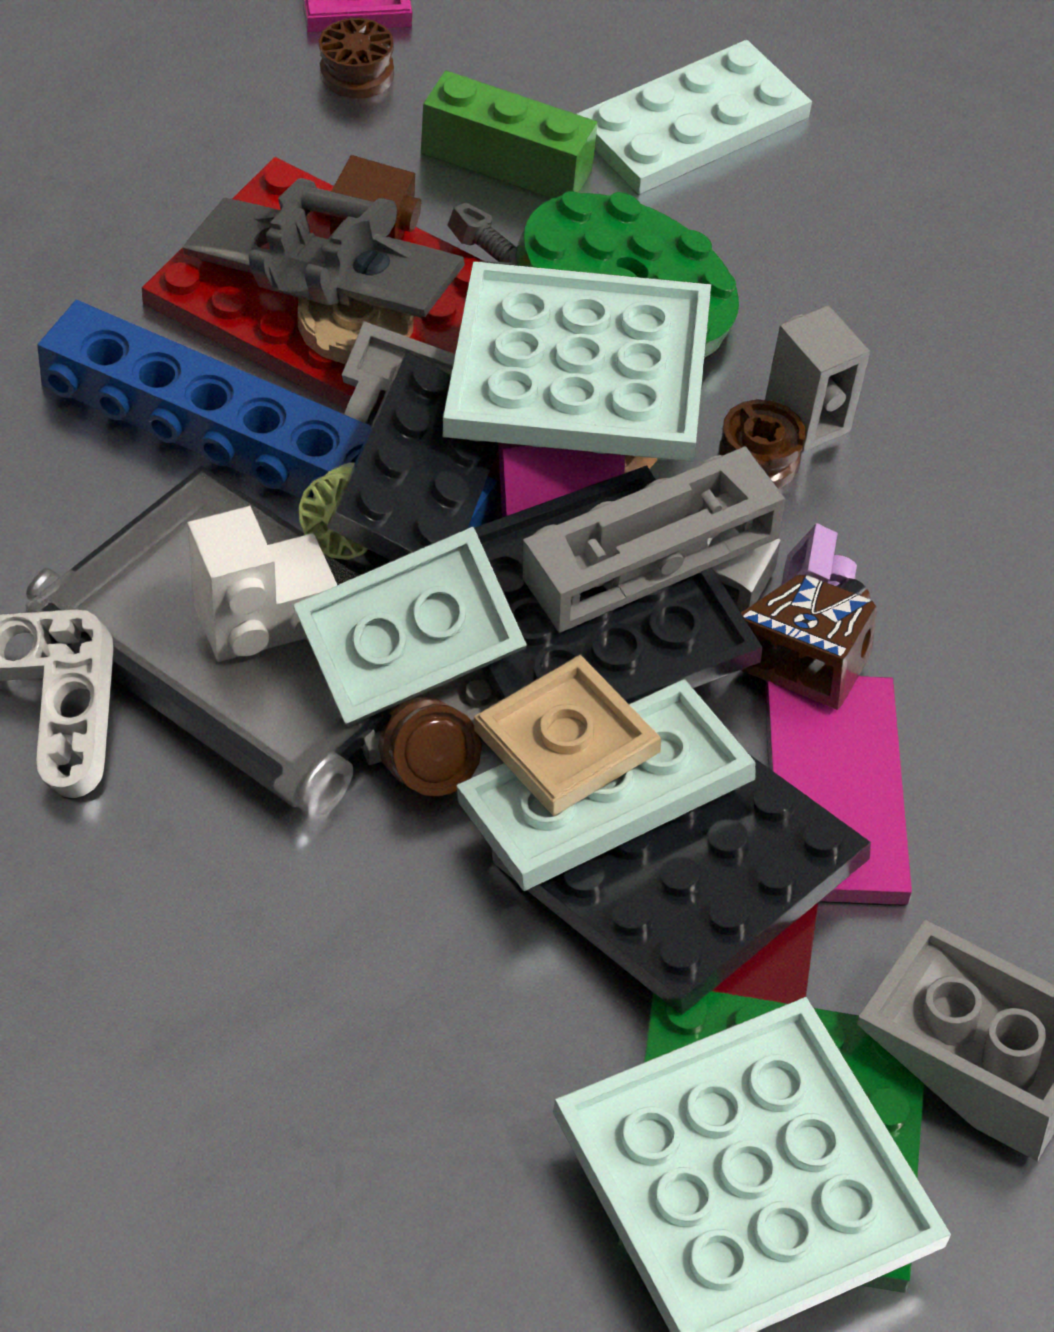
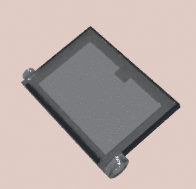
M202 465L64 575L60 576L50 568L42 569L34 575L26 590L27 599L30 600L25 605L27 613L78 609L94 614L108 629L113 639L111 673L113 679L293 807L297 806L312 818L324 816L338 804L347 791L353 776V766L347 759L364 745V738L372 730L376 734L389 722L392 716L389 713L400 705L398 704L346 727L308 639H300L264 649L251 656H238L217 662L194 606L187 522L251 506L267 545L304 536L305 534ZM324 554L337 585L365 574L344 559L331 558ZM84 631L81 632L79 642L66 645L79 653L81 644L92 641V638Z

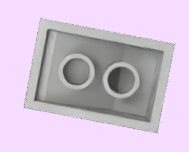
M925 919L859 1015L857 1025L974 1128L1038 1161L1054 1135V985Z

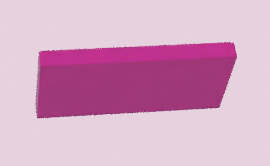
M859 676L843 705L838 710L766 681L765 699L769 769L871 842L870 859L820 901L908 905L912 894L893 678Z

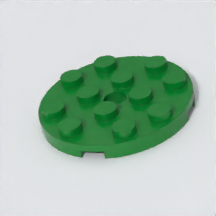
M574 191L565 192L562 196L544 202L532 212L518 241L516 252L517 266L711 284L704 358L720 347L738 315L739 296L736 281L720 257L712 250L710 239L698 231L689 230L669 216L640 204L635 197L627 193L615 192L610 196Z

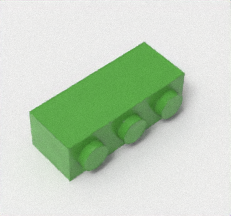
M445 70L423 103L421 153L532 192L556 198L568 191L579 193L590 175L593 167L598 121Z

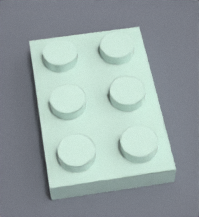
M474 527L293 604L346 727L524 650L527 646Z

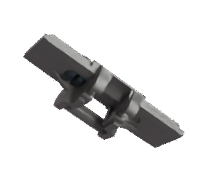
M303 178L297 179L278 198L281 210L224 197L182 247L185 255L253 274L258 287L326 305L341 303L350 306L355 300L420 318L422 316L426 317L465 265L464 257L386 237L396 221L397 207L393 200L378 198L373 202L316 188L313 181ZM311 211L346 220H343L329 239H325L310 233L307 216ZM267 243L270 245V249L260 248Z

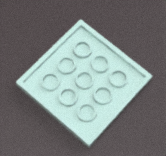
M473 262L443 416V437L694 462L711 284Z
M807 997L555 1099L553 1114L670 1332H757L946 1247L951 1236Z

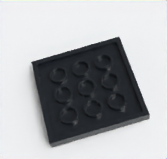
M647 465L474 528L527 644L526 649L481 668L499 701L579 655L628 704L683 679L692 688L761 662L762 646L712 567L560 633L523 580V539L534 535L545 526L558 525L585 514L600 503L616 501L644 489L656 480ZM614 578L605 582L600 587H593L580 593V601L614 588Z
M752 755L750 756L755 761V780L527 890L681 1015L687 1012L870 859L871 842ZM492 849L493 863L514 879Z

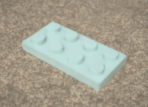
M744 40L581 111L577 115L598 121L595 151L639 195L809 118L812 101L748 40Z
M685 679L629 704L661 737V752L554 817L505 763L456 785L458 803L523 891L755 780V761Z

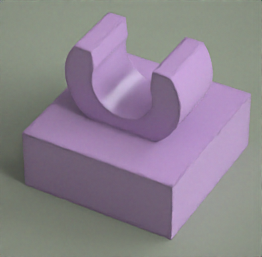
M816 523L787 555L782 585L796 575H808L837 586L843 579H855L857 565L845 556L834 555L838 533Z

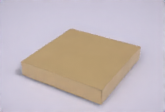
M581 655L474 716V731L553 817L661 752V737Z

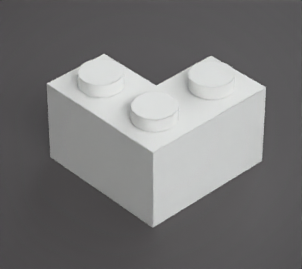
M251 506L187 522L194 606L217 662L240 656H251L265 649L308 639L293 604L337 586L314 533L267 545Z

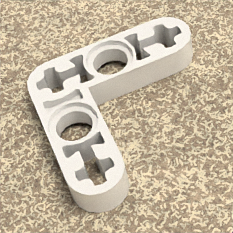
M75 609L0 615V681L43 678L36 758L37 771L42 780L61 796L69 798L85 796L95 789L102 779L104 771L113 658L112 636L103 623L94 614L86 610ZM86 631L92 638V641L82 643L80 652L75 654L66 644L79 642L81 632ZM24 632L33 634L34 642L32 649L25 657L15 661L5 659L4 650L12 637ZM49 634L58 642L57 644H51ZM80 688L90 691L91 699L89 706L82 714L72 718L61 716L60 706L68 693ZM61 733L72 735V744ZM73 749L83 762L82 764L72 766L70 775L66 777L58 770L59 765L69 763L71 750Z

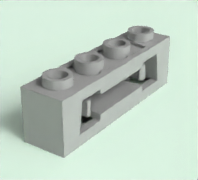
M746 446L723 456L716 455L706 459L695 468L671 478L655 480L640 491L616 501L600 503L585 514L558 525L545 526L534 535L523 539V580L560 633L780 538L785 498ZM734 527L739 532V534L708 547L707 545L708 538L717 537L719 533ZM614 578V588L580 601V593L593 587H600L605 582Z

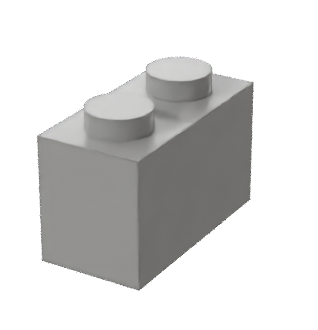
M830 305L808 314H798L780 325L765 400L785 405L800 417L805 427L803 452L851 431L870 350Z

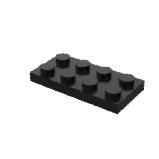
M409 352L405 353L395 371L327 528L390 561H395L468 528L497 454L498 442L443 437V416L451 380L450 374Z

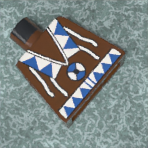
M796 575L741 612L762 646L761 662L741 669V671L765 681H770L775 685L838 710L843 705L871 655L877 607L870 599V593L866 586L856 579H843L837 586H834L808 575Z

